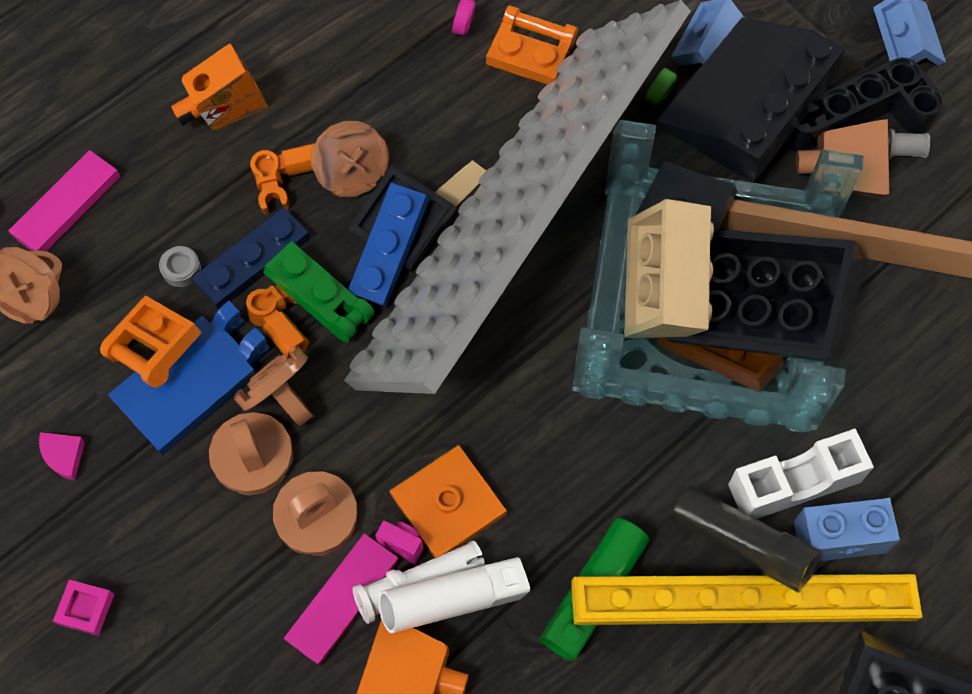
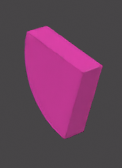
M40 432L39 447L44 461L61 477L75 481L85 441L77 436Z

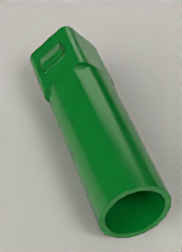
M615 518L578 577H628L648 545L649 537L631 522ZM572 587L538 639L542 644L567 661L576 660L597 626L574 625Z

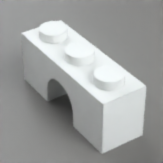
M852 429L817 441L810 450L792 459L779 462L777 456H773L737 468L728 485L741 516L746 523L862 483L874 466L856 429Z

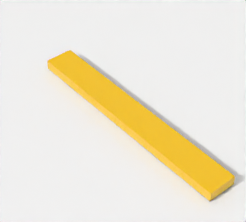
M916 574L574 577L571 580L574 625L917 621L923 618Z

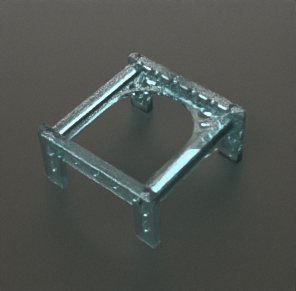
M618 120L613 130L605 194L608 195L587 326L586 328L581 327L572 391L580 392L582 396L591 399H601L604 396L620 398L622 402L635 406L644 405L645 403L662 405V408L671 412H684L687 409L700 411L705 416L714 419H724L728 416L743 418L747 423L758 426L768 425L769 423L786 425L787 429L794 432L817 430L845 386L846 369L825 366L823 361L786 357L783 368H788V374L782 368L775 375L779 384V391L776 393L762 390L759 393L749 387L732 386V379L715 371L696 369L671 360L653 347L646 338H633L623 342L624 334H621V331L625 330L628 219L636 215L659 169L649 167L656 125ZM821 150L805 190L717 177L712 178L735 185L738 191L734 198L736 200L840 218L863 170L864 156ZM620 314L623 315V320H620ZM638 350L646 354L647 361L641 368L632 370L621 367L620 360L626 353ZM655 366L666 369L667 375L651 373V370ZM696 376H700L704 379V381L695 380L693 378Z

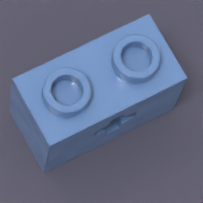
M890 498L803 508L794 521L802 563L886 554L900 541Z

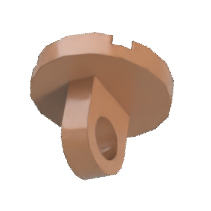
M342 121L330 126L318 137L311 156V166L318 182L324 188L340 197H357L371 191L377 185L376 182L380 179L381 175L384 177L389 161V152L384 139L372 126L361 121Z
M19 247L1 249L0 311L10 319L21 323H34L36 320L42 321L52 314L60 302L58 281L60 279L62 263L59 258L49 252L40 250L27 251Z
M293 346L288 350L291 355L290 358L286 354L277 356L249 379L250 382L247 385L250 390L246 394L242 389L238 390L234 395V400L246 411L272 394L290 417L301 427L314 416L286 382L308 359L299 346Z
M256 412L239 414L224 422L213 435L209 448L210 466L220 483L232 491L248 496L266 493L278 486L286 477L285 474L292 465L294 458L292 440L284 426L270 415Z
M324 471L306 472L292 478L280 489L273 504V522L280 539L292 551L300 554L325 556L339 550L352 537L355 530L358 505L351 488L340 477Z

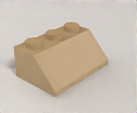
M665 199L628 219L625 338L686 337L708 330L712 316V306L709 302V282L713 274V266L710 262V241L714 232L711 221V206Z

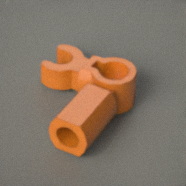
M315 143L282 150L280 155H275L268 150H261L252 156L250 167L254 174L257 188L261 191L258 201L265 215L269 214L268 203L274 198L280 199L282 206L286 210L289 209L288 196L284 189L281 188L283 185L282 175L287 174L288 177L312 172L311 156Z
M277 285L252 291L246 300L250 321L256 326L263 327L268 337L288 358L291 357L288 350L293 346H299L305 352L309 346V341L289 317L282 312L286 309L287 304H297V302Z

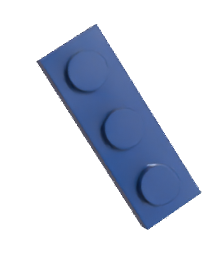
M390 183L348 288L354 296L387 308L430 198L426 194Z

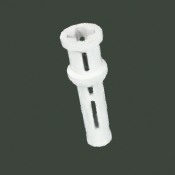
M470 541L464 546L404 572L392 569L386 573V577L364 587L361 584L353 586V596L361 616L368 624L375 621V616L380 614L379 594L383 590L484 566V558H477V556L482 555L479 546L475 541Z

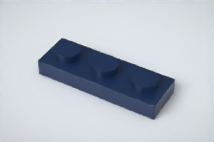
M283 207L194 275L192 280L197 288L219 310L228 301L231 302L265 275L263 273L265 265L291 241L299 248L310 240L309 233Z

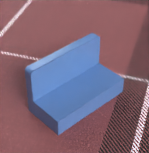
M731 0L701 2L671 58L679 67L697 63L704 64L741 17H745Z
M884 0L873 7L890 61L903 57L914 60L916 63L927 58L938 66L946 62L928 6L923 0Z

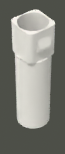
M519 557L482 567L383 590L379 594V611L387 631L395 633L521 600L530 592V585Z

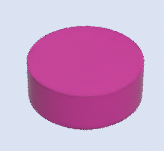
M460 0L453 22L452 33L462 36L468 34L475 12V0Z

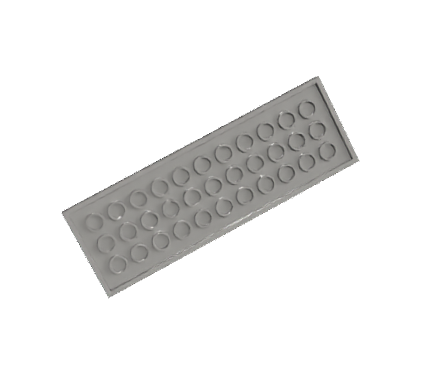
M682 0L665 6L659 4L642 14L638 12L633 13L627 19L619 22L610 21L604 27L596 30L590 28L579 36L576 41L577 48L573 54L564 59L558 66L557 72L559 74L556 80L544 87L539 93L538 99L540 101L533 110L520 120L518 125L520 127L514 138L502 146L499 151L501 157L494 167L489 168L479 179L480 187L475 194L462 203L458 210L460 215L452 226H449L441 233L437 240L439 245L431 256H428L420 263L416 270L418 275L415 280L396 297L394 302L396 307L392 313L375 327L372 333L374 338L366 350L358 353L350 364L351 371L344 381L354 390L436 393L691 12Z

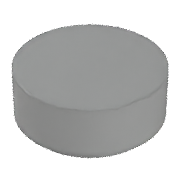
M176 246L168 249L161 256L159 269L168 284L175 287H185L193 283L192 277L201 271V264L192 249L185 246Z

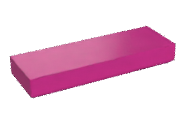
M89 150L8 231L16 240L31 251L40 250L47 252L121 176L117 169Z
M364 533L284 637L285 641L318 666H321L360 614L353 596V586L361 584L364 587L385 578L386 573L394 569L399 563V558Z

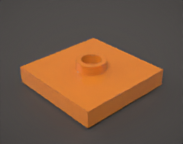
M459 445L389 491L390 496L411 526L419 532L420 539H422V542L434 558L459 548L507 515V510Z

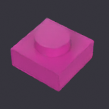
M383 520L375 535L377 542L391 553L417 565L424 552L422 539L418 538L419 532L403 522L397 521L394 526Z
M69 580L53 622L63 627L99 636L114 594L110 590Z

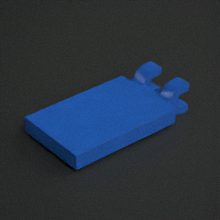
M230 301L218 310L211 323L203 316L194 322L202 333L171 366L168 379L162 386L153 388L142 381L140 374L134 372L108 394L112 401L162 456L250 381L249 379L256 374L251 365L271 351V348L266 343V338L256 328H253L242 339L240 345L230 336V334L246 324L240 317V311Z

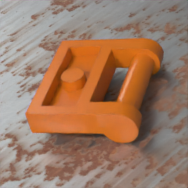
M509 5L504 13L501 26L486 55V65L548 85L556 80L559 74L557 72L558 66L569 56L577 37L578 27L566 24L564 27L521 13L520 8ZM515 27H519L559 40L560 43L558 46L513 31Z
M145 295L104 339L100 351L102 356L112 362L119 361L140 374L143 382L153 388H158L168 379L171 366L202 332L193 322ZM133 338L156 352L149 361L128 348V344Z

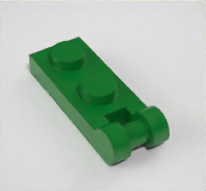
M292 241L264 267L263 273L343 342H348L357 333L356 328L360 324H366L375 315L374 309L367 301L354 296ZM341 307L348 314L343 317L335 312Z

